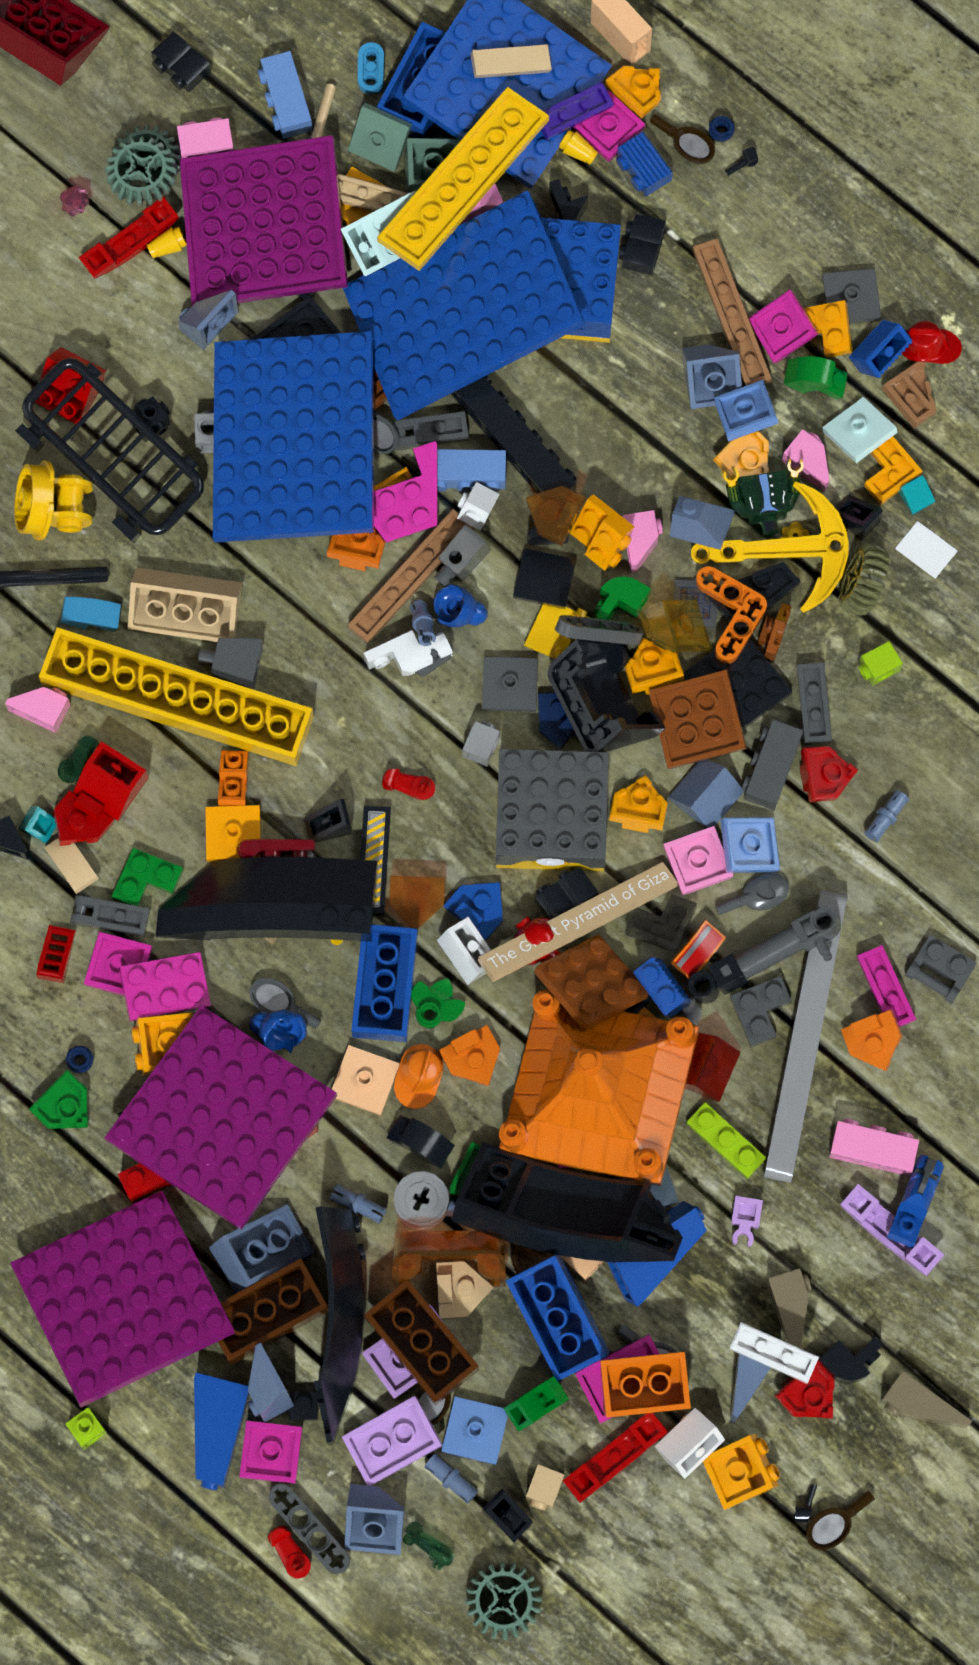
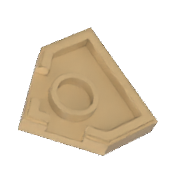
M465 1261L436 1263L439 1317L441 1320L468 1318L494 1287Z

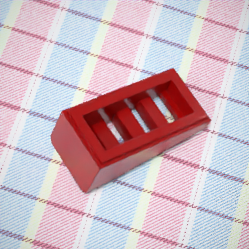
M48 926L36 971L38 979L65 983L76 930ZM53 934L67 936V942L52 939ZM52 944L65 947L64 951L50 949ZM49 954L60 956L62 960L48 959ZM46 965L58 966L60 968L59 971L46 969Z

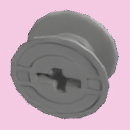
M425 1171L413 1172L404 1177L396 1186L394 1193L395 1212L401 1222L409 1228L416 1230L432 1229L439 1225L446 1217L449 1207L448 1189L444 1182L435 1174ZM428 1191L426 1201L429 1203H423L419 1210L416 1211L417 1200L415 1198H421L424 1192Z

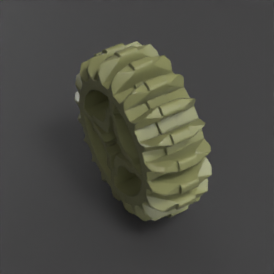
M866 543L862 544L855 551V554L852 555L839 589L840 594L838 598L842 609L847 610L848 613L862 616L870 612L873 606L877 604V599L881 596L882 589L885 587V581L888 578L890 558L886 550L875 544Z

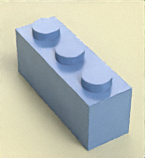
M288 51L260 59L261 69L257 70L261 85L266 84L268 92L264 94L268 108L273 107L275 115L271 116L275 131L280 130L282 139L313 131L311 117L291 52Z
M437 449V492L446 491L447 488H454L461 492H470L476 482L495 492L505 489L506 450Z

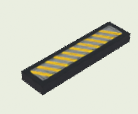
M364 806L360 860L378 862L374 914L384 915L391 807Z

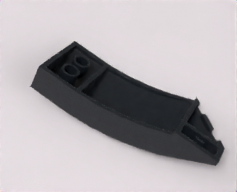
M253 857L216 860L158 909L156 938L208 941L210 939L310 938L372 942L378 862L373 860L314 857Z
M485 1142L482 1143L456 1200L451 1219L452 1222L526 1248L560 1256L604 1262L674 1261L683 1239L678 1229L674 1230L669 1222L670 1216L660 1200L654 1198L650 1191L651 1186L646 1179L645 1182L577 1173L528 1159Z
M321 1206L316 1207V1213L326 1260L329 1303L325 1354L320 1380L314 1381L318 1394V1403L326 1441L329 1446L334 1445L358 1375L365 1324V1293L361 1260H366L363 1243L357 1244L355 1233L361 1232L358 1216L352 1217L350 1209Z

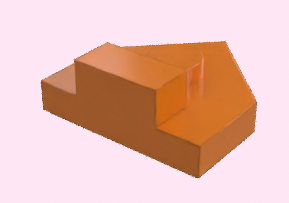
M375 529L374 533L332 535L327 550V557L340 560L339 566L366 571L367 566L379 569L385 541Z
M893 1010L874 1014L841 1029L851 1056L884 1071L888 1070L891 1058L903 1036Z
M488 1025L478 1030L474 1029L452 1040L451 1044L439 1049V1053L451 1076L464 1078L489 1087L500 1047Z

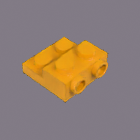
M593 494L587 499L570 534L588 548L584 555L605 571L610 566L615 568L621 561L623 555L620 553L631 543L632 538L630 535L635 526Z
M192 1012L137 1019L136 1027H132L133 1043L139 1044L140 1053L135 1054V1064L137 1070H142V1076H150L193 1017Z
M757 1434L746 1436L712 1452L703 1461L724 1510L779 1486L777 1480L781 1478L780 1472L774 1463H769L766 1453L769 1452L768 1445L762 1437L758 1438Z

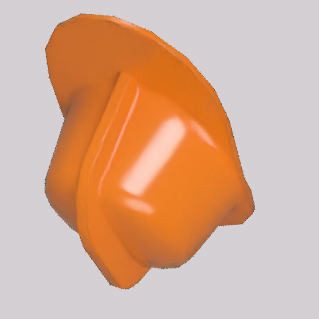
M417 1044L404 1052L394 1081V1092L402 1105L412 1109H419L432 1102L443 1073V1061L436 1049L429 1045Z

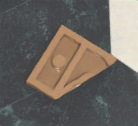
M916 362L886 382L881 388L914 429L933 417L937 411L934 399L931 397L930 382L927 381L924 371L925 362Z

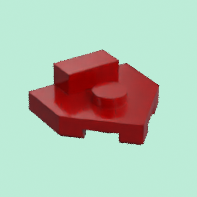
M830 746L808 747L801 750L803 764L799 767L803 791L808 792L809 802L836 800L858 769L839 757L837 752Z
M70 790L53 811L60 846L71 845V843L98 842L113 825L114 819L103 812V805L81 792L77 796Z
M818 1360L807 1384L789 1377L781 1384L782 1388L774 1396L793 1417L833 1418L832 1404L835 1378Z

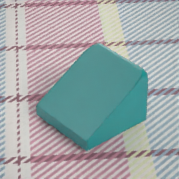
M923 475L900 488L899 495L912 515L936 502Z
M31 806L18 829L47 844L56 828L54 816L38 806Z

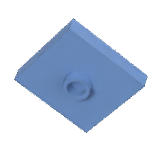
M763 380L713 398L728 442L778 424Z
M774 817L723 818L720 820L727 873L777 872L780 870Z
M454 1397L441 1452L496 1465L508 1418L505 1410L501 1407Z

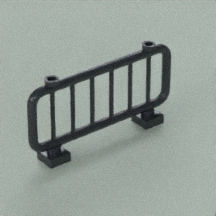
M73 358L63 359L27 394L23 400L22 410L23 415L31 426L27 428L22 423L15 431L37 452L45 445L40 440L44 436L128 515L125 520L118 515L112 523L133 543L141 536L136 531L139 527L150 535L157 536L166 533L197 502L203 493V478L195 470L198 464L189 455L186 454L182 457L103 383L98 378L102 373L91 363L85 366L82 362ZM66 369H74L83 379L42 420L33 411L34 402ZM88 382L102 397L61 438L47 423ZM107 400L122 415L81 457L66 442ZM126 418L141 433L100 475L85 460ZM146 437L160 452L119 493L105 478ZM165 455L179 470L138 511L124 496ZM184 473L193 482V490L161 524L154 525L150 523L143 515Z

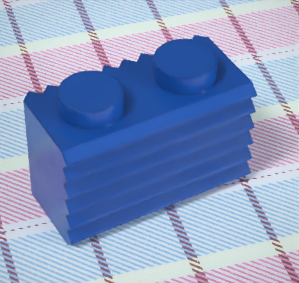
M641 132L617 148L616 162L623 172L627 170L630 176H632L630 179L631 183L638 192L642 191L645 196H648L672 181V170L644 132Z
M883 319L849 356V359L860 373L881 378V374H884V371L891 367V363H895L898 355H902V352H905V348L912 344V339L899 323L888 322Z
M652 957L633 973L664 1016L672 1018L691 1003V999H688L685 990H681L682 986L678 985L679 982L675 981V977H672L669 969L665 968L666 964L662 963L663 960Z

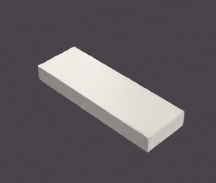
M742 1322L729 1348L734 1352L806 1384L819 1358L814 1354Z

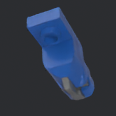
M925 1155L919 1156L887 1236L888 1239L911 1248L915 1245L944 1169L942 1162L928 1158L929 1156Z

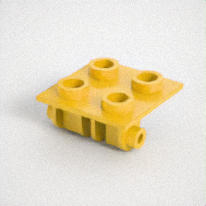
M542 605L524 646L556 659L576 640L562 636L555 631L559 616L591 617L586 616L587 612L580 608L574 611L567 607L566 609Z

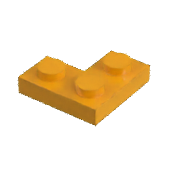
M845 300L804 308L818 333L823 336L824 355L827 358L853 353L848 307Z
M892 436L870 453L883 469L867 480L864 487L881 506L896 495L903 485L921 476L923 471Z

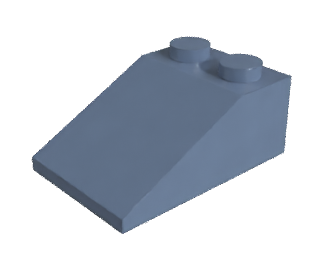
M288 1204L245 1225L242 1230L237 1229L222 1236L209 1247L235 1294L301 1258L303 1260L315 1253Z
M738 1354L736 1360L730 1421L732 1423L736 1422L770 1370V1367L741 1354Z

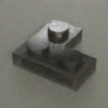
M671 894L662 916L635 908L626 927L625 935L676 954L696 911L697 903Z

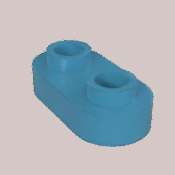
M374 42L365 43L358 51V86L363 93L369 95L378 93L384 85V51L379 44ZM369 56L376 58L374 61L367 60ZM369 80L375 81V84L368 85L366 82Z

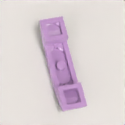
M857 1184L840 1206L885 1247L927 1277L945 1254L924 1237L918 1236L913 1248L888 1239L887 1236L895 1216L880 1205L879 1200Z

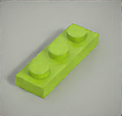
M706 1102L686 1122L695 1133L747 1180L766 1160V1157Z

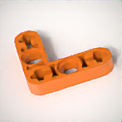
M711 566L703 567L696 576L698 589L736 611L717 642L715 655L720 662L731 664L737 660L763 618L767 608V601L760 593ZM709 574L712 575V581L718 585L720 580L724 581L719 593L716 592L717 585L711 582L707 585L703 584L704 578L702 576L708 577ZM727 587H735L739 592V596L735 599H728L724 595V590ZM755 601H758L761 610L755 609L750 619L747 616L750 610V604L748 603L753 604ZM738 622H744L748 625L749 630L746 634L739 635L734 631L733 626ZM731 638L735 640L732 647L734 654L728 653L727 656L723 655L721 647H728Z

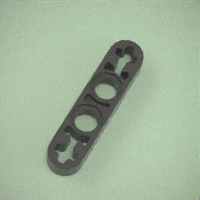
M568 615L559 616L555 626V631L567 638L628 645H639L644 635V630L640 626L630 622Z
M277 1484L269 1493V1501L274 1509L330 1573L339 1575L346 1572L350 1565V1558L342 1546L288 1485ZM278 1490L282 1493L285 1491L289 1492L287 1500L292 1505L295 1500L299 1503V1505L291 1508L287 1515L283 1513L284 1510L288 1509L284 1503H275L277 1498L275 1493ZM302 1510L307 1513L308 1522L306 1525L298 1527L293 1524L292 1516L296 1511ZM316 1532H322L327 1537V1542L322 1548H315L311 1544V1536ZM332 1543H334L336 1548H333L331 1551L337 1557L340 1555L345 1557L342 1560L344 1566L341 1569L337 1566L334 1568L330 1567L332 1559L328 1554L324 1558L320 1556L321 1553L329 1549Z

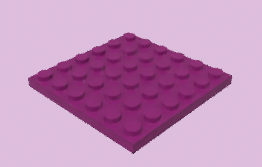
M333 135L179 159L192 306L198 301L230 290L235 292L238 304L348 287L344 235L340 230L343 228L335 139Z
M201 1005L104 1139L242 1230L334 1102L337 1092Z
M163 1191L10 1262L80 1408L234 1334V1329Z

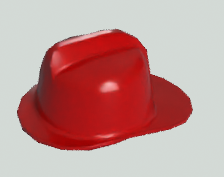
M930 321L917 322L906 331L912 339V344L905 348V352H902V355L911 361L949 364L956 361L961 355L962 345L958 337L948 330L940 329Z

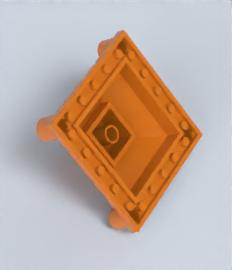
M549 990L539 991L534 996L532 1002L535 1012L508 1118L499 1129V1138L501 1140L499 1148L530 1159L639 1182H645L646 1179L649 1184L661 1186L699 1033V1026L692 1025L689 1019L685 1017H676L666 1021L622 1011L584 1031Z

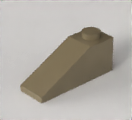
M799 1268L768 1278L767 1285L785 1341L801 1349L809 1297L808 1291L811 1290V1285L807 1274L802 1275Z
M904 1371L900 1373L881 1400L885 1404L884 1409L896 1418L900 1415L907 1419L967 1428L972 1420Z

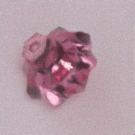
M79 184L66 188L60 195L62 210L71 217L84 213V209L89 203L87 198L88 191L82 189Z

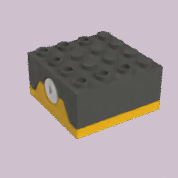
M499 749L496 868L566 870L572 867L574 870L580 866L583 871H604L606 860L609 752Z

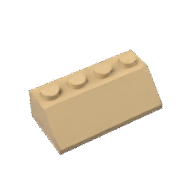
M136 568L130 586L128 629L218 642L219 638H235L241 604L242 582Z

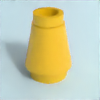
M569 130L559 146L563 150V154L591 165L598 154V151L577 131L574 133Z
M180 227L169 228L147 244L153 259L183 251L182 248L187 246Z

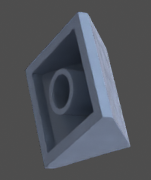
M707 759L695 765L668 799L706 829L716 826L744 791L724 766Z

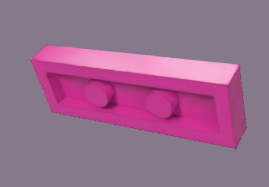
M878 946L857 955L858 963L881 1013L893 1010L899 1027L915 1022V1015L883 946Z

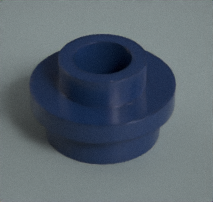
M719 116L710 122L708 130L712 139L718 142H725L732 138L735 127L729 118ZM723 127L726 129V132L719 133L717 129Z
M75 1046L66 1055V1064L75 1073L87 1072L94 1062L92 1052L85 1046ZM77 1056L85 1057L83 1064L75 1063Z

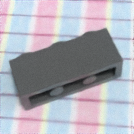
M772 720L770 727H764L760 738L764 745L761 752L755 751L751 766L755 767L753 775L746 776L742 790L746 791L744 800L775 811L802 738L803 730L776 720Z

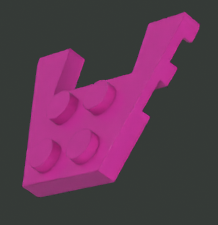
M436 441L413 448L421 473L420 476L374 491V527L386 542L437 526Z

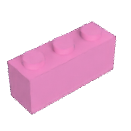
M843 1119V1122L838 1121L836 1124L829 1158L910 1176L913 1172L919 1140L913 1139L914 1135L907 1132L898 1131L896 1135L887 1133V1129L881 1126L870 1125V1128L859 1126L858 1121Z

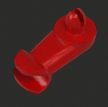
M397 768L388 769L382 779L383 789L389 791L395 789L418 800H428L435 793L436 787L431 778L401 773L400 769Z
M283 1525L278 1526L268 1534V1541L272 1547H275L287 1573L295 1579H301L311 1569L310 1560L292 1539V1534L288 1528Z

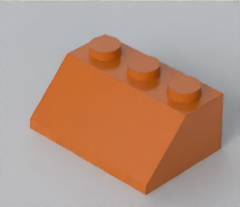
M685 1351L600 1360L602 1403L606 1418L691 1409Z

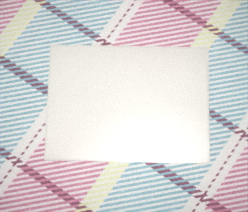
M918 521L895 548L935 579L957 553L955 548Z

